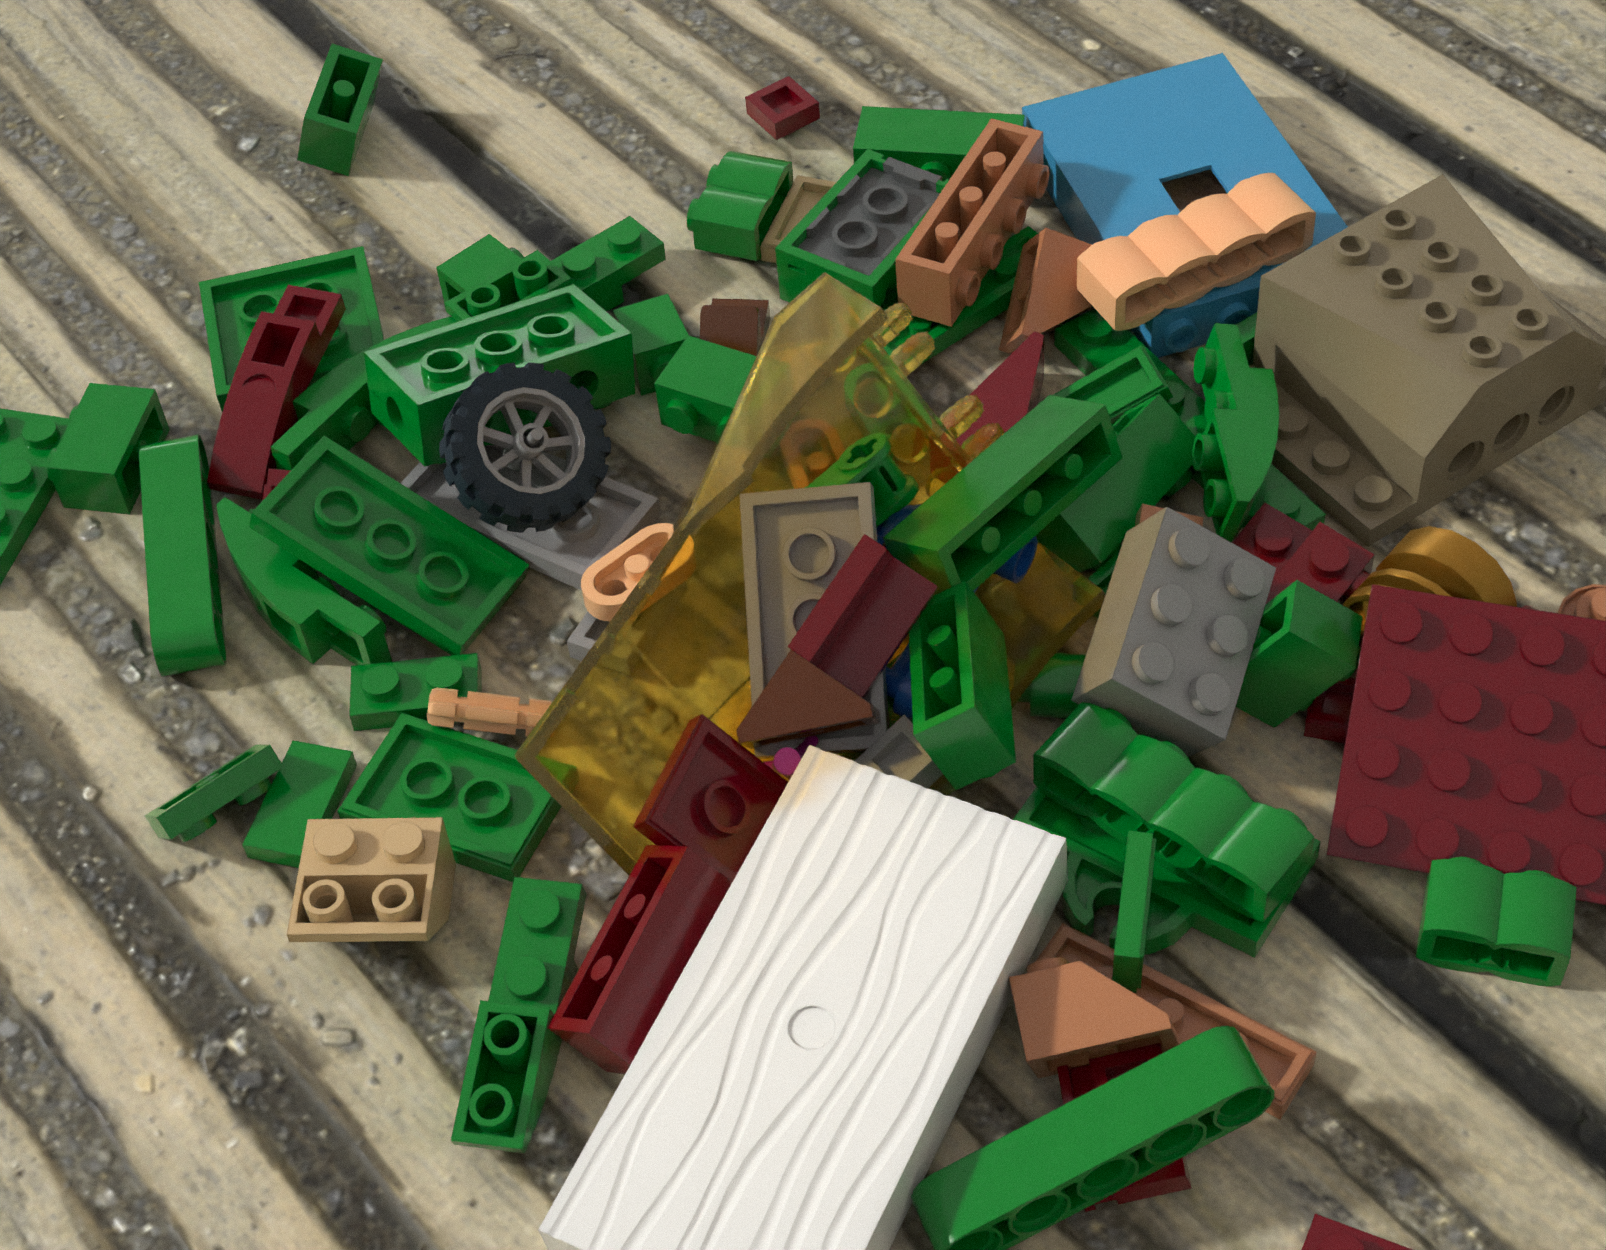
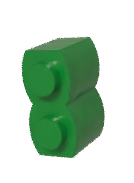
M735 151L727 152L719 165L714 164L711 167L705 190L699 199L694 198L691 201L688 209L687 228L693 232L695 249L754 261L761 259L760 246L793 184L792 162Z
M1469 857L1432 860L1424 889L1416 958L1428 964L1462 972L1488 971L1510 981L1538 986H1560L1571 958L1577 887L1557 879L1549 873L1538 870L1504 874Z

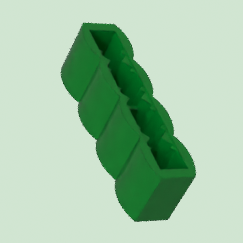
M1081 702L1033 754V783L1050 799L1074 813L1090 817L1101 829L1126 845L1128 830L1153 833V838H1156L1155 860L1160 865L1186 881L1204 886L1222 903L1248 918L1264 922L1311 864L1314 836L1307 830L1306 825L1297 815L1286 809H1276L1263 803L1254 802L1248 796L1244 787L1230 776L1224 774L1217 775L1208 770L1195 768L1190 763L1187 755L1178 746L1168 741H1158L1154 738L1137 734L1130 722L1116 710L1110 708L1103 709L1091 703Z

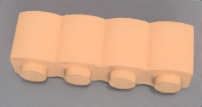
M1275 173L1255 175L1240 181L1227 194H1213L1191 202L1178 215L1160 216L1142 223L1128 236L1111 237L1094 243L1077 258V290L1114 330L1132 329L1150 321L1165 308L1173 309L1188 305L1206 295L1214 287L1236 284L1253 275L1263 265L1281 264L1301 254L1312 245L1316 212Z

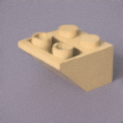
M443 817L308 819L287 929L289 942L429 941L449 920L456 861Z

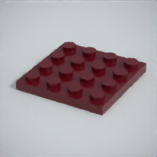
M1372 584L1326 856L1429 874L1432 860L1469 857L1504 874L1522 873L1529 870L1549 873L1555 878L1577 887L1576 901L1606 906V621Z

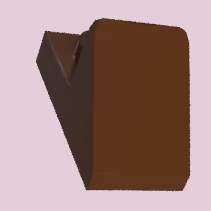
M712 298L711 305H703L701 308L700 339L760 357V354L765 351L770 322L769 300Z

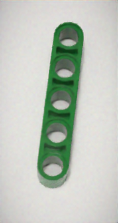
M198 434L139 446V467L150 636L159 673L162 677L226 665L227 656L212 490L209 489L207 484L209 463L202 438Z
M1230 1026L1214 1027L934 1172L914 1188L911 1195L912 1204L934 1250H1007L1170 1163L1250 1123L1270 1107L1274 1100L1275 1091L1237 1029Z

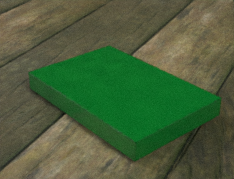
M401 713L337 812L340 819L443 817L457 864L513 882L514 877L521 876L575 785L576 778L572 767L451 728L432 726L426 720Z

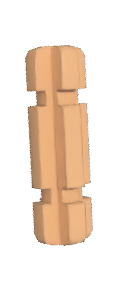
M437 687L432 689L429 695L427 720L432 726L454 728V722L464 723V730L515 735L516 729L525 730V737L547 739L551 737L554 731L556 708L555 703L549 700L529 698V705L519 704L520 697L468 691L467 697H459L458 690Z

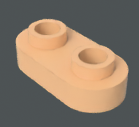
M657 523L647 526L589 566L581 579V589L587 611L593 617L602 621H623L633 617L686 579L692 572L695 564L692 539L688 532L682 527L670 523Z

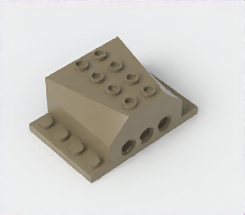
M1443 174L1261 275L1253 361L1249 367L1273 369L1278 392L1279 427L1272 464L1368 547L1606 401V339L1547 296Z

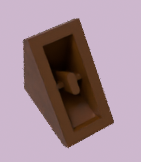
M790 650L736 731L738 743L754 749L805 739L809 736H820L881 724L879 710L868 701Z

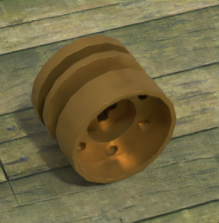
M1431 526L1410 530L1376 567V571L1372 572L1342 604L1363 616L1359 641L1360 647L1362 646L1372 584L1517 607L1512 583L1497 560L1476 542L1453 530Z

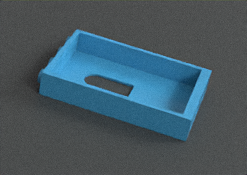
M1223 53L1022 107V114L1025 115V127L1043 131V165L1049 167V180L1046 190L1076 239L1093 245L1096 242L1111 237L1128 236L1142 223L1160 216L1178 215L1180 211L1162 183L1210 169L1226 193L1244 179L1263 173H1275L1316 212L1313 242L1306 250L1348 227ZM1281 264L1263 265L1257 272L1243 281L1230 286L1214 287L1206 295L1188 305L1173 309L1165 308L1150 321L1132 328V331L1137 339L1158 358L1204 345L1209 338L1214 323L1236 325L1257 312L1261 275Z

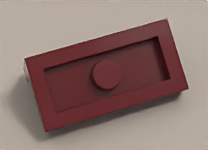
M864 534L787 647L864 699L939 587L894 558L887 548Z

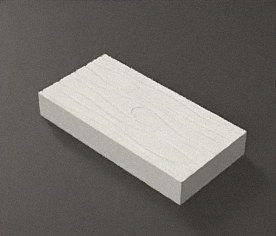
M809 745L539 1227L538 1231L547 1249L890 1250L912 1204L911 1195L914 1188L924 1179L1010 1002L1012 990L1009 977L1024 973L1068 882L1066 838L1048 833L1026 823L1012 820L1004 815L986 811L971 803L943 795L938 791L924 788L921 785L894 775L884 774L872 767L858 764L850 759Z

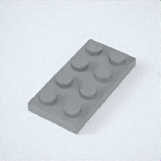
M497 445L484 446L491 463L503 456L505 448ZM542 452L564 472L566 460L547 452ZM419 463L401 482L405 487L528 563L529 568L582 590V576L589 566L641 529L653 525L661 515L659 498L605 476L604 480L598 485L594 496L566 522L562 523L561 521L556 523L551 529L536 532L535 528H527L523 533L507 531V525L497 522L495 526L485 523L479 519L481 516L480 512L473 507L467 510L457 499L460 492L455 484L449 486L445 479L443 470L447 466L446 463L432 464L426 467ZM532 464L531 487L541 488L553 484L545 474ZM509 467L499 471L503 477L518 484L519 471H514Z
M870 482L739 494L752 706L791 649L787 646L863 535L866 534L877 542L874 487ZM884 668L864 698L879 710L881 724L817 736L819 739L817 748L830 753L866 751L889 729L886 668ZM804 739L754 748L755 756L759 759L774 758L776 752L785 747L794 749Z

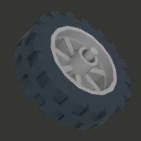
M528 362L524 367L516 368L515 363H506L500 365L493 373L489 374L488 371L482 373L457 399L442 427L444 437L440 441V458H445L447 466L443 472L448 485L455 484L460 492L457 499L467 510L473 507L480 512L481 516L479 519L492 526H495L497 522L507 525V531L523 533L527 528H535L536 532L551 529L556 523L561 521L562 523L566 522L594 496L598 485L604 480L609 465L605 464V458L611 453L610 437L604 436L603 431L607 422L601 409L595 411L590 403L593 399L592 395L583 386L578 389L569 382L571 376L558 369L554 373L543 370L544 365ZM516 408L531 410L537 413L534 422L523 426ZM498 411H502L512 435L485 427V424L491 416ZM547 419L560 433L561 437L548 438V434L543 428ZM483 441L505 448L503 456L491 463ZM566 449V468L564 472L542 452ZM532 464L545 474L553 484L541 488L531 487ZM505 467L519 471L518 484L503 477L499 471Z

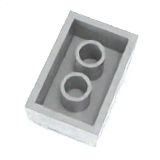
M1165 507L1133 527L1125 534L1071 701L1077 704L1087 702L1103 709L1110 708L1116 710L1130 722L1137 734L1145 735L1158 741L1171 742L1178 746L1187 757L1226 740L1276 567L1169 507Z

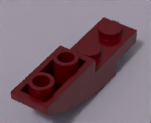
M288 285L274 313L261 311L239 360L219 422L207 479L210 490L263 500L268 468L277 469L271 446L298 421L292 401L307 389L346 310L341 294Z

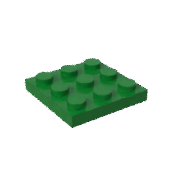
M363 246L199 282L216 396L222 412L239 360L261 311L274 313L288 285L341 294L346 308L308 387L341 363L385 340Z

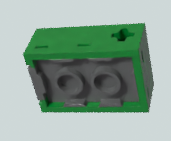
M867 149L775 248L780 299L860 332L897 310L898 293L895 259L949 179L946 178L943 182L942 177L891 157L885 160L883 154Z

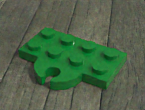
M1036 786L1013 820L1066 838L1068 882L1061 894L1063 913L1072 928L1090 936L1094 932L1095 912L1106 905H1120L1126 844L1109 835L1090 817L1074 813L1059 805ZM1314 838L1310 866L1264 922L1248 918L1234 911L1218 900L1204 886L1178 877L1154 860L1144 955H1150L1174 945L1192 927L1255 958L1319 856L1321 841ZM1117 925L1113 926L1109 937V947L1113 949L1115 948Z

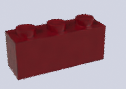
M646 845L547 1028L606 1072L625 1075L732 882L688 846Z

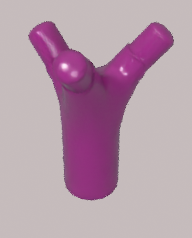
M817 736L806 737L796 748H782L776 752L774 760L764 761V763L779 775H783L790 780L808 746L816 747L819 739Z

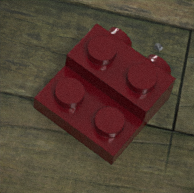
M1267 503L1261 506L1232 542L1236 546L1276 567L1266 604L1293 582L1299 580L1342 605L1371 574L1375 555L1322 522H1319L1312 531Z

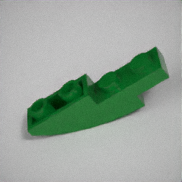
M628 216L551 261L538 250L534 251L444 303L445 309L458 322L574 284L601 308L608 311L624 302L623 284L666 260L664 242L634 218Z
M449 316L396 334L351 357L314 382L292 401L298 421L271 446L277 469L292 470L323 436L328 437L349 451L356 443L363 440L377 423L384 426L371 412L364 359L365 351L457 321Z
M1214 323L1205 347H1200L1197 350L1194 359V379L1196 383L1202 384L1206 400L1204 409L1206 428L1204 433H1198L1194 439L1192 463L1196 471H1201L1205 488L1203 496L1205 515L1212 517L1216 534L1232 543L1243 527L1272 463L1278 439L1279 404L1273 369L1249 367L1238 325Z
M226 497L216 504L220 527L245 593L270 629L291 649L312 664L316 663L330 649L355 665L392 662L385 638L387 633L386 625L374 610L366 605L357 607L344 599L332 584L318 577L316 569L251 529L249 524L251 512L254 509L247 511Z
M514 877L488 1001L480 1000L451 1136V1142L454 1145L517 1153L526 1152L546 1100L563 1040L547 1027L579 970L574 956L587 896L582 884Z

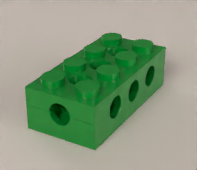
M574 284L364 352L372 414L424 467L432 464L446 463L445 458H440L439 447L440 441L444 437L442 427L447 415L463 391L479 375L486 371L489 374L493 373L500 365L515 363L516 368L524 367L528 362L543 364V370L554 373L556 369L565 372L571 376L569 382L579 389L583 386L589 391L593 397L590 403L594 409L605 408L614 401L635 394L632 333ZM516 408L523 426L534 422L537 413L531 410ZM498 411L491 416L485 424V427L512 435L502 411ZM548 419L543 427L553 426ZM483 441L484 446L494 445Z

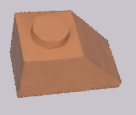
M1045 228L1023 245L1000 342V351L1010 354L1034 331L1045 335L1092 307L1077 290V258L1092 244Z
M1061 957L1042 959L1026 967L1027 973L1009 977L1026 1062L1038 1079L1057 1075V1067L1062 1065H1068L1069 1069L1090 1065L1089 1059L1148 1045L1160 1043L1163 1050L1179 1045L1177 1032L1166 1012L1082 961L1069 963L1068 959Z

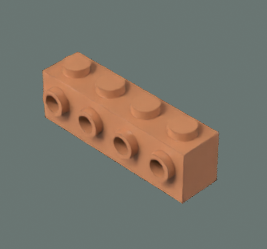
M990 119L895 259L899 312L952 327L963 308L973 305L983 277L989 269L994 270L998 266L1003 254L1004 245L1011 234H1018L1022 229L1027 209L1034 198L1040 199L1045 193L1049 180V167L1043 165V131Z

